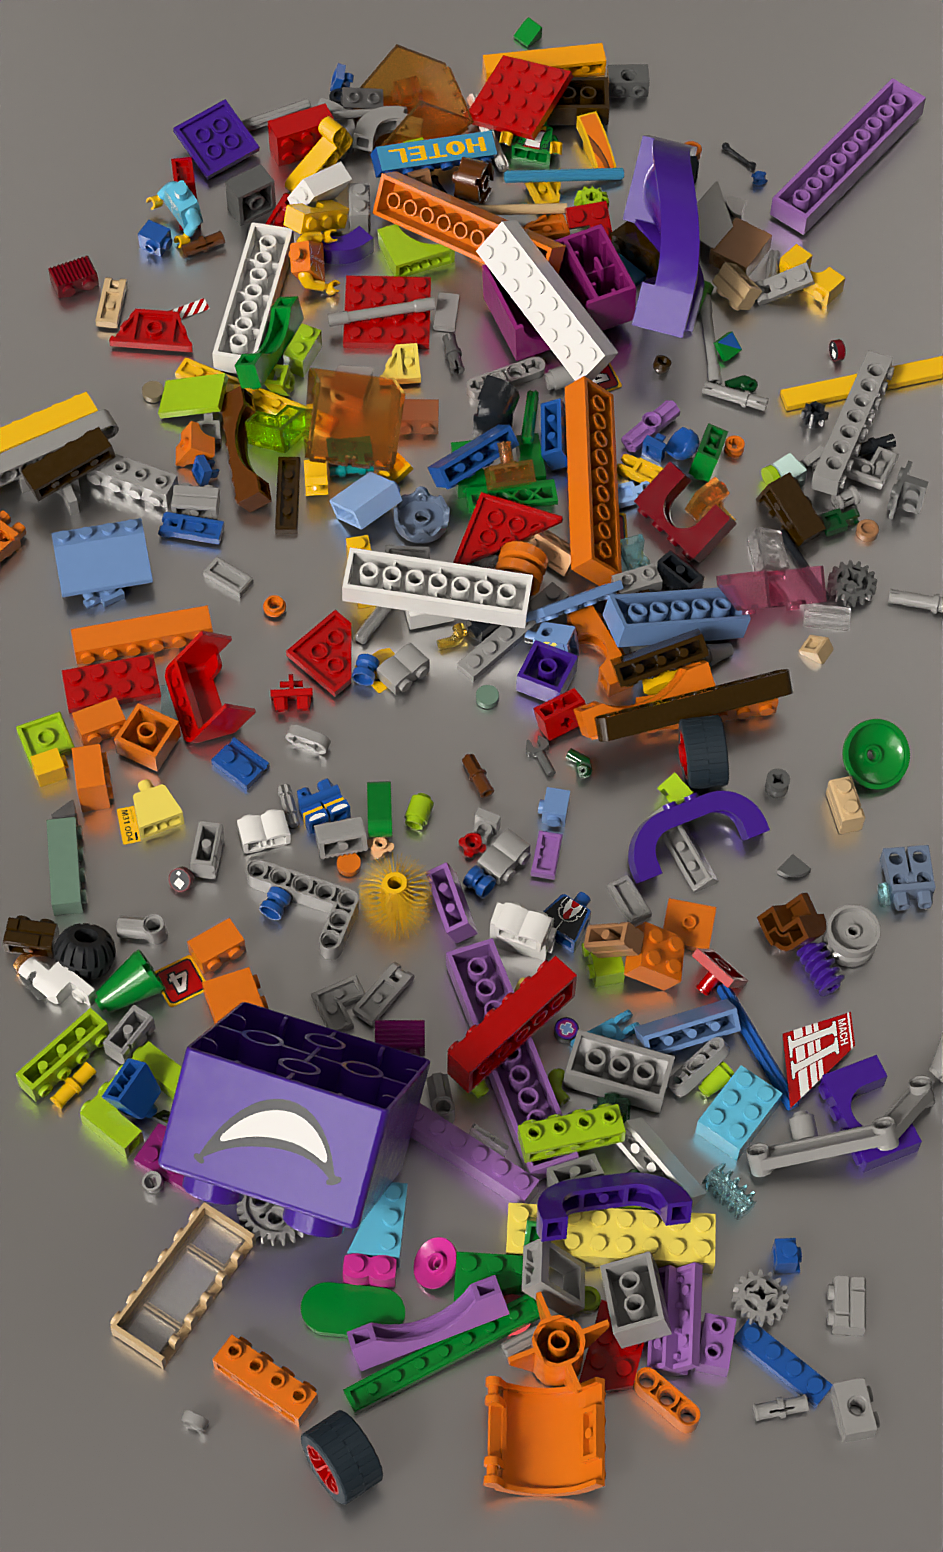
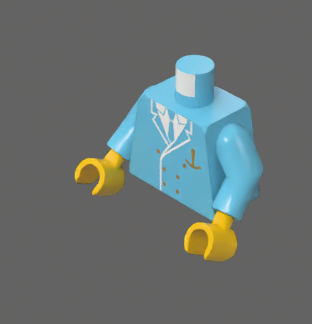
M183 180L166 183L157 192V195L148 197L146 200L147 203L153 202L151 210L161 207L164 200L169 210L179 222L184 234L174 237V243H180L178 248H181L182 244L189 243L190 237L193 236L199 225L203 223L199 203Z

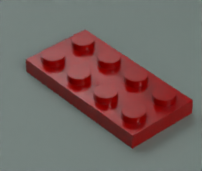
M153 654L62 670L69 714L114 697L117 698L119 705L161 698Z

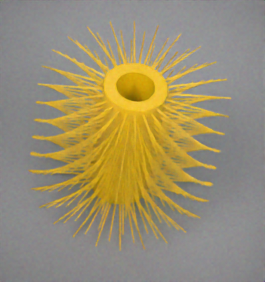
M388 860L389 866L387 869H383V874L378 869L376 871L380 875L377 872L376 874L371 873V876L378 877L382 881L379 879L375 880L374 877L372 879L371 877L363 879V881H376L377 884L367 882L364 885H359L363 888L371 887L370 890L368 888L360 890L365 895L359 894L366 899L361 901L364 902L360 903L364 905L361 907L367 910L368 908L372 909L369 911V914H375L374 916L372 915V919L373 917L374 919L379 918L376 923L378 921L381 923L383 919V923L386 925L388 922L387 927L388 925L390 927L392 922L395 934L397 920L398 930L400 920L402 931L404 932L403 928L408 924L410 925L409 921L413 920L411 916L414 919L417 917L419 920L420 917L416 916V914L418 913L423 916L426 912H420L419 910H424L425 907H428L425 905L433 903L427 902V899L433 897L426 895L432 893L426 890L432 887L424 883H427L425 878H423L424 880L420 878L419 881L418 879L413 881L414 878L423 876L421 873H418L417 876L413 875L414 872H418L420 869L411 870V873L408 874L411 867L406 868L405 872L402 868L400 871V862L399 864L397 862L396 872H392L390 860ZM374 907H381L380 909L378 908V910H373Z

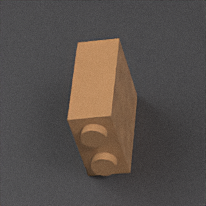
M736 217L732 222L733 227L715 248L710 249L709 264L719 269L726 262L737 264L750 276L770 250L772 235Z

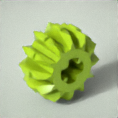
M592 185L588 189L584 186L582 190H578L574 199V206L607 201L609 208V198L607 192H602L601 187L595 189Z

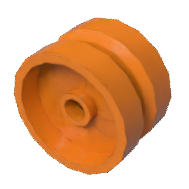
M512 541L502 546L494 569L533 575L530 595L533 596L540 591L549 560L547 555L533 544Z

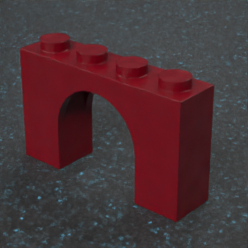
M669 462L634 502L639 506L637 511L646 519L650 516L654 520L652 525L659 532L665 531L669 535L667 540L675 547L680 545L684 549L682 554L692 562L695 559L701 563L737 523L715 504L694 526L689 528L675 527L671 520L672 504L692 480L676 465Z

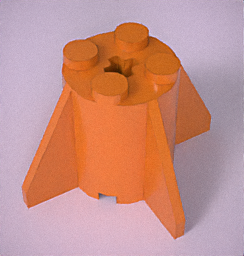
M538 1292L536 1293V1301L540 1322L533 1333L531 1349L508 1357V1363L510 1366L533 1372L537 1379L545 1386L557 1387L564 1385L576 1394L581 1393L582 1387L577 1376L581 1372L584 1351L609 1328L608 1319L582 1329L575 1320L572 1321L563 1315L551 1316L542 1293Z

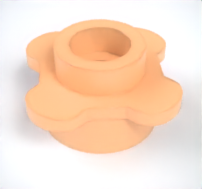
M375 837L367 840L368 848L371 849V853L375 858L385 857L394 850V844L389 842L387 837Z

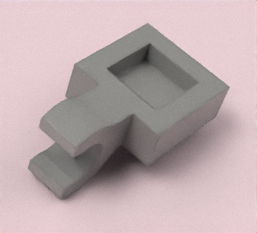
M204 413V421H197L201 430L205 434L214 437L215 444L221 443L220 420H213V413Z

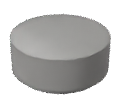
M185 1410L181 1418L185 1424L201 1431L206 1430L209 1420L189 1410Z

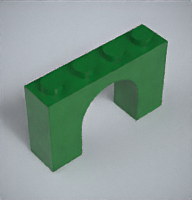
M534 433L533 443L530 445L522 444L521 435H516L519 446L516 447L518 458L516 467L508 472L499 474L488 472L483 468L477 470L475 475L458 482V485H456L458 498H466V488L546 480L539 434ZM472 440L451 442V453Z

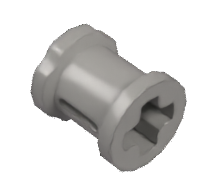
M853 485L848 486L847 490L838 493L837 496L831 495L833 506L835 509L840 508L841 512L844 511L845 507L852 504L857 505L861 502L859 492Z

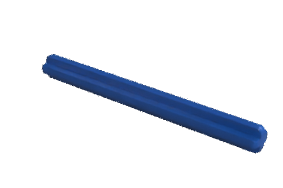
M724 984L717 987L718 995L721 1000L728 999L737 1008L741 1027L740 1032L772 1086L783 1093L781 1101L788 1111L795 1109L799 1106V1101L790 1109L788 1082L732 988H727Z

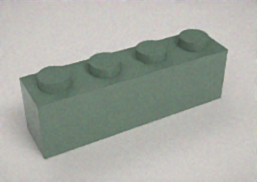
M75 817L46 820L51 905L54 916L83 913V904L87 903L86 889H82L81 883L86 882L85 869L80 868V861H84L83 846L79 847V840H83L82 826H77Z

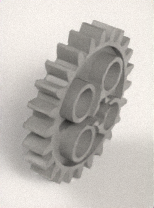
M244 1195L241 1202L237 1203V1216H240L239 1224L244 1225V1228L248 1231H252L255 1234V1239L261 1236V1244H264L267 1239H271L272 1246L276 1244L277 1240H280L281 1244L285 1246L286 1239L288 1238L293 1243H296L295 1236L297 1234L302 1238L305 1237L304 1233L294 1230L285 1223L282 1216L283 1207ZM259 1202L265 1203L263 1206H256L255 1204ZM274 1220H279V1221H281V1222L278 1223V1224H272V1223H271V1222L274 1221Z

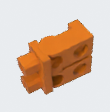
M4 510L0 511V563L6 557L12 555L15 550L17 551L21 548L20 540L26 535V528L20 522L15 523L12 527L8 526L11 523V517Z

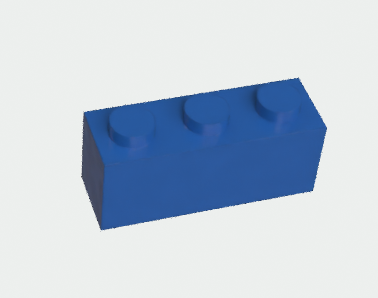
M561 398L541 404V456L551 471L568 467L565 404Z

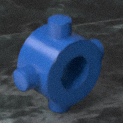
M756 171L751 175L755 185L761 186L768 181L766 179V172Z

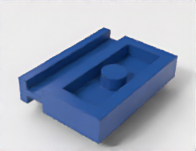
M235 737L211 759L213 766L246 790L263 775L266 769L270 768L269 762Z

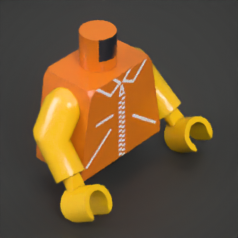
M327 230L323 234L321 232H305L297 238L296 243L290 244L291 272L300 280L304 288L322 292L325 290L328 295L332 296L340 292V290L334 288L340 282L333 280L328 284L325 283L322 240L327 244L337 241L338 239H332L330 233L337 232V230Z

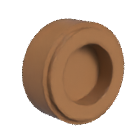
M864 519L857 524L856 536L861 541L871 542L877 538L879 526L875 521Z

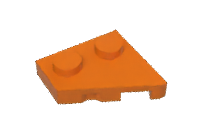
M544 214L538 217L537 220L524 225V228L552 240L570 235L563 214H551L548 217Z

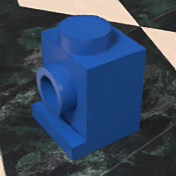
M778 1238L774 1240L772 1247L774 1274L800 1273L802 1252L801 1247L796 1245V1238Z

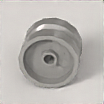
M845 905L835 910L831 914L826 925V931L823 934V942L826 943L824 950H830L831 952L829 958H834L835 963L843 967H857L869 961L880 938V924L877 917L869 909L860 905Z

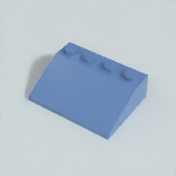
M141 518L51 533L62 598L153 582Z

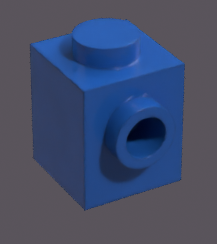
M148 220L138 233L139 247L150 254L162 257L165 251H168L172 246L171 230L151 220Z

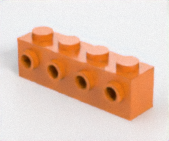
M231 1334L212 1359L215 1369L298 1427L301 1426L318 1403L317 1390L307 1381L301 1383L294 1378L295 1374L285 1366L280 1368L275 1365L271 1356L263 1351L258 1353L252 1349V1344L241 1336L237 1338Z

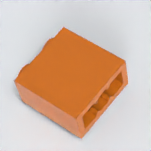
M249 967L202 982L203 992L214 1024L242 1002L268 1009L265 996H260L257 990L261 988L257 974L252 975Z

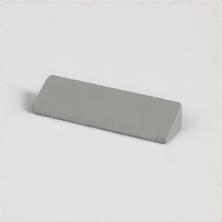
M660 807L658 810H656L649 816L651 817L661 811H664L663 807ZM685 823L673 827L661 835L694 893L719 882Z

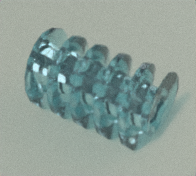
M722 1163L710 1171L703 1179L702 1184L707 1183L705 1189L708 1192L713 1191L715 1199L721 1197L720 1204L722 1206L728 1205L727 1211L730 1213L736 1211L735 1218L740 1220L755 1206L757 1202L753 1201L755 1192L752 1191L746 1194L748 1185L745 1184L739 1187L738 1184L741 1178L737 1177L731 1180L730 1178L734 1171L730 1170L724 1173L726 1164Z

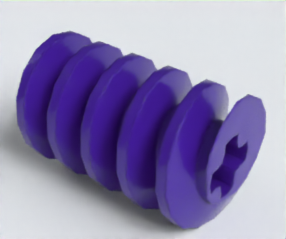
M815 942L801 947L796 954L798 957H801L800 962L802 965H805V971L810 974L809 977L814 982L815 989L819 990V996L824 997L835 992L840 987V983L845 979V976H836L840 971L839 967L831 968L836 961L834 958L826 959L831 954L830 950L822 952L826 947V943Z

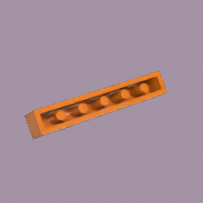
M208 605L75 628L71 629L78 665L91 664L94 661L106 659L113 660L117 657L128 655L136 656L140 653L151 651L159 652L173 647L181 648L188 645L201 631L213 633Z

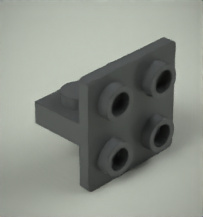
M911 461L907 462L905 468L901 467L897 477L898 481L893 485L890 494L891 498L887 506V510H890L888 519L893 520L897 508L919 514L929 482L909 475L913 463Z

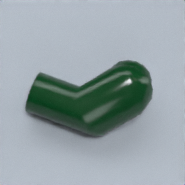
M742 375L726 380L725 387L754 392L758 388V382L749 376Z
M570 748L566 759L576 763L577 773L581 778L589 777L592 773L590 758Z

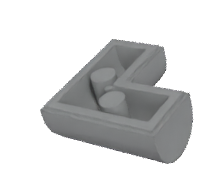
M878 447L871 461L854 456L852 459L854 460L851 473L847 472L846 476L881 490L898 460L899 454Z

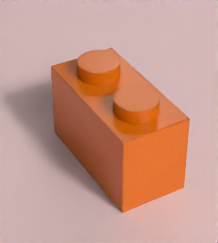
M116 697L72 713L74 726L83 746L98 744L102 740L116 737L126 721Z
M230 918L187 941L189 953L203 974L218 970L223 963L230 959L235 960L246 951L245 940Z

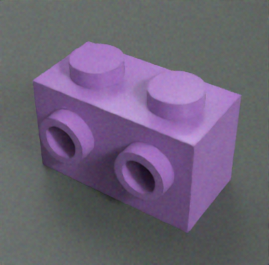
M705 1313L704 1320L701 1321L699 1367L695 1368V1371L727 1377L736 1318Z

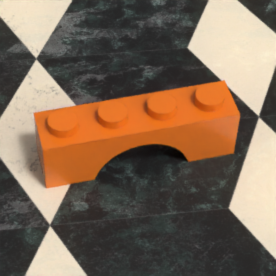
M593 605L567 614V625L576 627L578 643L592 645L598 648L605 656L606 660L599 667L598 680L608 697L633 687H620L610 660L625 654L622 647H617L610 630L605 627L601 613L599 611L596 612Z

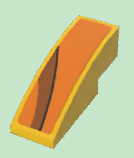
M597 112L577 116L576 128L583 140V149L592 167L617 168L607 135Z

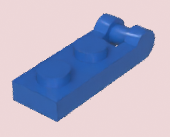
M165 512L162 517L163 525L159 527L158 535L163 538L176 537L219 545L225 526L224 521Z

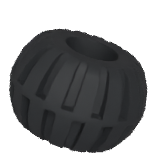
M78 923L69 926L59 935L54 946V956L56 963L59 962L63 967H67L69 971L74 972L86 981L87 979L94 980L100 978L109 971L115 960L116 949L111 935L104 928L95 924L90 925V923Z

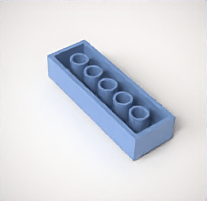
M735 586L609 595L603 612V617L618 648L653 645L697 628L703 634L705 641L744 638L751 620Z

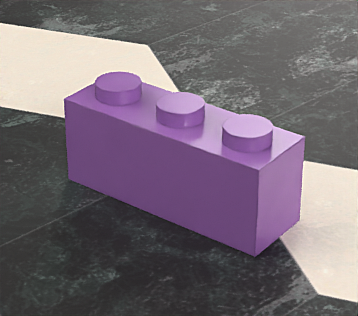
M447 862L428 872L426 871L428 873L426 874L427 878L431 879L428 881L431 884V891L445 931L450 938L457 944L478 934L457 873Z

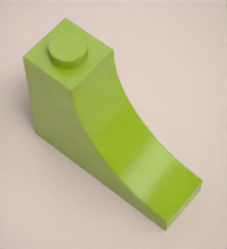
M396 224L377 229L378 245L394 276L407 277L455 262L454 250L441 244H428L417 241L406 235Z

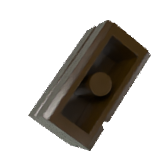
M22 915L16 918L9 917L3 938L5 952L54 958V946L59 937L58 924L50 919L35 921Z

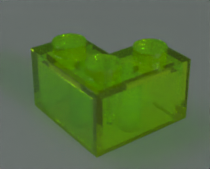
M288 404L276 415L256 411L245 421L248 444L279 453H286L309 432L306 409Z

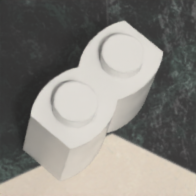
M271 809L262 815L248 814L237 820V829L244 853H255L266 848H277L291 843L290 831L284 810Z
M505 902L495 925L494 935L505 941L518 943L527 949L540 952L550 930L552 919L545 912L539 910L528 911L518 902Z

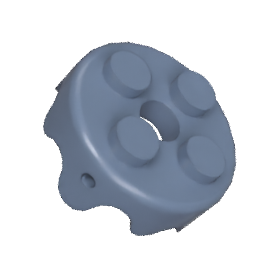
M423 486L417 487L411 494L402 495L403 501L398 503L393 509L394 526L397 532L406 540L414 543L435 541L446 532L449 526L450 508L447 506L444 498L441 495H431L427 488ZM419 516H424L427 518V520L424 522H419L416 520V518Z

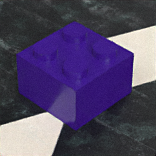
M535 640L517 675L516 690L545 702L565 693L577 671L578 656Z

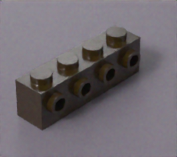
M97 427L87 431L78 439L66 443L64 447L47 454L36 463L29 464L21 473L26 484L39 502L114 459L116 456L112 445L101 429Z
M697 628L611 659L610 661L620 687H629L645 678L652 679L659 676L662 672L677 670L684 664L702 661L704 657L709 656L703 634Z

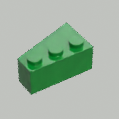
M457 1251L454 1302L465 1292L470 1284L493 1275L497 1278L503 1296L526 1294L522 1291L523 1256Z

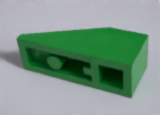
M708 423L688 474L693 475L698 480L709 482L729 431Z

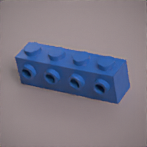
M497 425L427 468L436 487L451 489L464 478L475 475L477 470L490 466L497 458L511 453L512 449L519 446V443L511 425Z

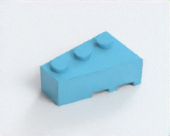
M392 1182L362 1221L347 1254L359 1253L370 1258L377 1255L391 1256L397 1259V1267L400 1268L408 1183Z

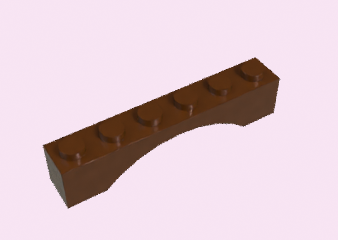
M239 386L224 395L220 412L223 416V430L226 434V447L229 451V465L232 469V483L236 493L235 501L238 506L251 513L272 502L269 483L255 473L248 457V435L256 415L254 397L246 389Z

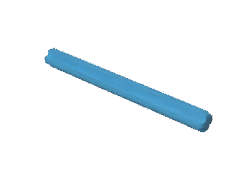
M623 168L514 170L504 172V181L506 183L622 180L624 178Z

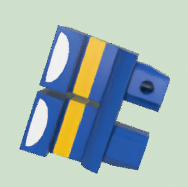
M328 778L319 781L317 784L319 792L311 794L309 788L306 787L297 791L299 813L309 835L315 833L314 825L351 818L349 803L346 799L344 800L338 785H333Z

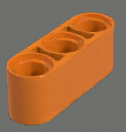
M644 1367L638 1370L634 1381L636 1394L682 1433H691L696 1430L700 1420V1410L697 1405L653 1368ZM644 1378L650 1379L653 1385L651 1387H644L641 1385L640 1380ZM662 1396H669L674 1402L666 1405L661 1402L660 1398ZM689 1413L694 1417V1421L685 1422L680 1415Z

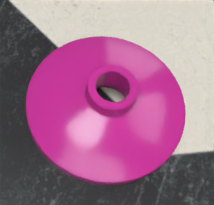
M435 1237L426 1241L420 1247L414 1260V1275L420 1285L429 1289H437L449 1282L456 1271L457 1250L454 1244L448 1239Z

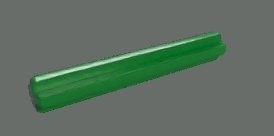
M529 390L527 392L521 433V442L524 445L533 443L539 392L536 390Z

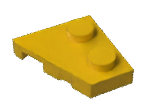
M561 182L524 183L535 204L559 203Z

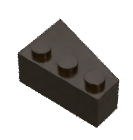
M626 221L610 233L611 242L617 253H620L645 273L648 279L657 277L660 253L634 223Z
M790 472L769 483L756 498L759 504L764 502L770 509L768 514L772 518L777 517L783 524L781 529L786 530L797 547L816 538L826 529L822 517L815 512L811 500L804 495L799 481Z

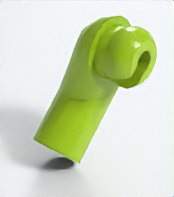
M555 1068L548 1074V1079L557 1102L560 1106H563L570 1100V1097L562 1089L565 1071L561 1068Z

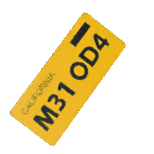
M134 806L117 809L123 845L140 842Z

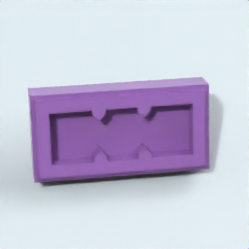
M539 830L531 876L555 880L563 834Z

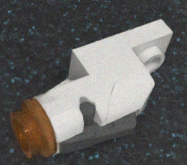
M22 953L13 964V968L16 970V974L20 976V980L38 1000L47 998L49 1001L59 1005L72 993L73 997L80 1003L84 1001L90 1007L95 1003L94 999L97 998L95 989L77 974L69 971L67 967H63L59 962L51 967L38 960L32 954Z

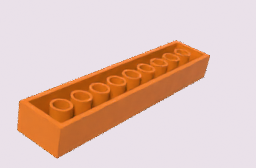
M397 171L381 174L372 213L483 264L485 262L476 250L502 221H508ZM522 227L559 274L566 246Z
M583 376L565 387L571 570L601 586L611 583L612 575L622 573L614 395L586 376Z

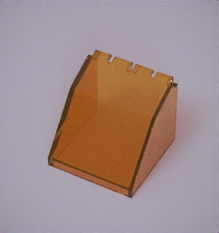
M395 45L360 88L383 89V106H406L408 115L392 133L380 136L375 142L373 150L378 146L399 144L421 137L424 140L461 135L469 130L468 126L474 121L451 67H446V63L401 45Z
M309 367L304 430L305 458H309L310 462L325 463L329 461V464L348 466V463H350L351 467L370 469V466H373L374 470L389 472L390 469H393L396 462L406 394L397 380Z

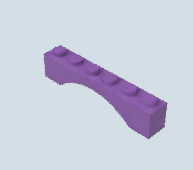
M493 1275L470 1284L455 1302L428 1318L404 1324L369 1323L348 1331L347 1336L360 1371H364L510 1313L497 1278Z

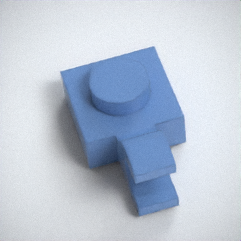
M122 588L82 594L85 599L83 603L87 609L101 602L104 607H107L125 599V593Z

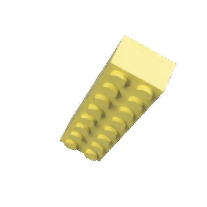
M508 1203L506 1255L523 1256L528 1217H537V1204ZM608 1208L577 1212L568 1215L567 1239L553 1240L551 1242L585 1263V1267L600 1268L601 1265L650 1251L658 1268L667 1265L678 1268L696 1262L703 1265L702 1273L713 1274L715 1266L716 1214L692 1212L691 1223L666 1226L661 1217L653 1210Z

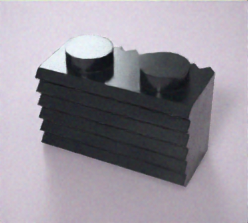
M672 550L668 551L657 561V570L662 579V584H666V587H669L670 590L703 588L705 577Z

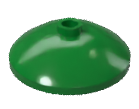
M883 719L865 720L854 726L848 733L842 750L843 763L849 776L859 785L868 789H885L899 782L906 773L910 762L909 744L904 733L895 724ZM869 751H871L873 755L871 759H869L867 756Z

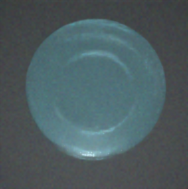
M878 883L879 905L881 907L890 906L888 883Z

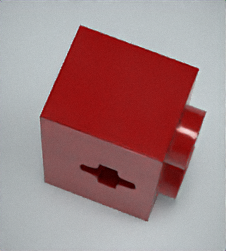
M575 688L533 708L538 727L549 741L579 727L574 709L586 703Z

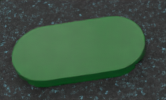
M323 1282L314 1285L305 1293L301 1302V1315L309 1329L316 1334L348 1338V1331L369 1323L404 1324L405 1306L400 1296L387 1288Z

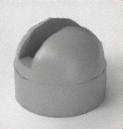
M150 1171L143 1176L142 1186L150 1193H158L164 1187V1179L158 1172ZM152 1178H155V1179H156V1183H157V1186H156V1187L154 1186V1183H153V1181H152Z

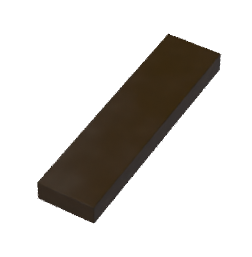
M278 457L275 534H298L300 457Z

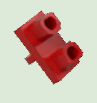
M289 674V681H280V688L289 689L270 690L271 701L274 703L275 711L277 713L288 712V700H297V711H310L313 688L294 689V687H303V680L294 681L293 674Z

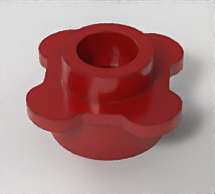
M468 833L459 839V846L463 847L464 855L467 858H472L474 854L486 851V845L482 843L479 833Z

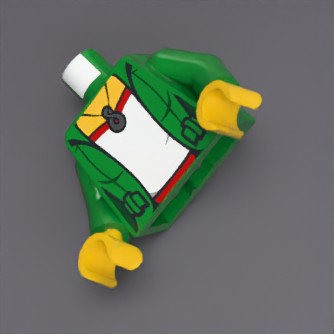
M547 121L535 140L515 136L508 131L501 132L499 143H505L508 146L512 145L511 159L550 166L552 153L562 155L563 143L559 142L557 136L552 134L553 128L547 126Z

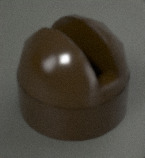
M658 355L653 362V369L658 374H665L670 369L672 362L668 357Z

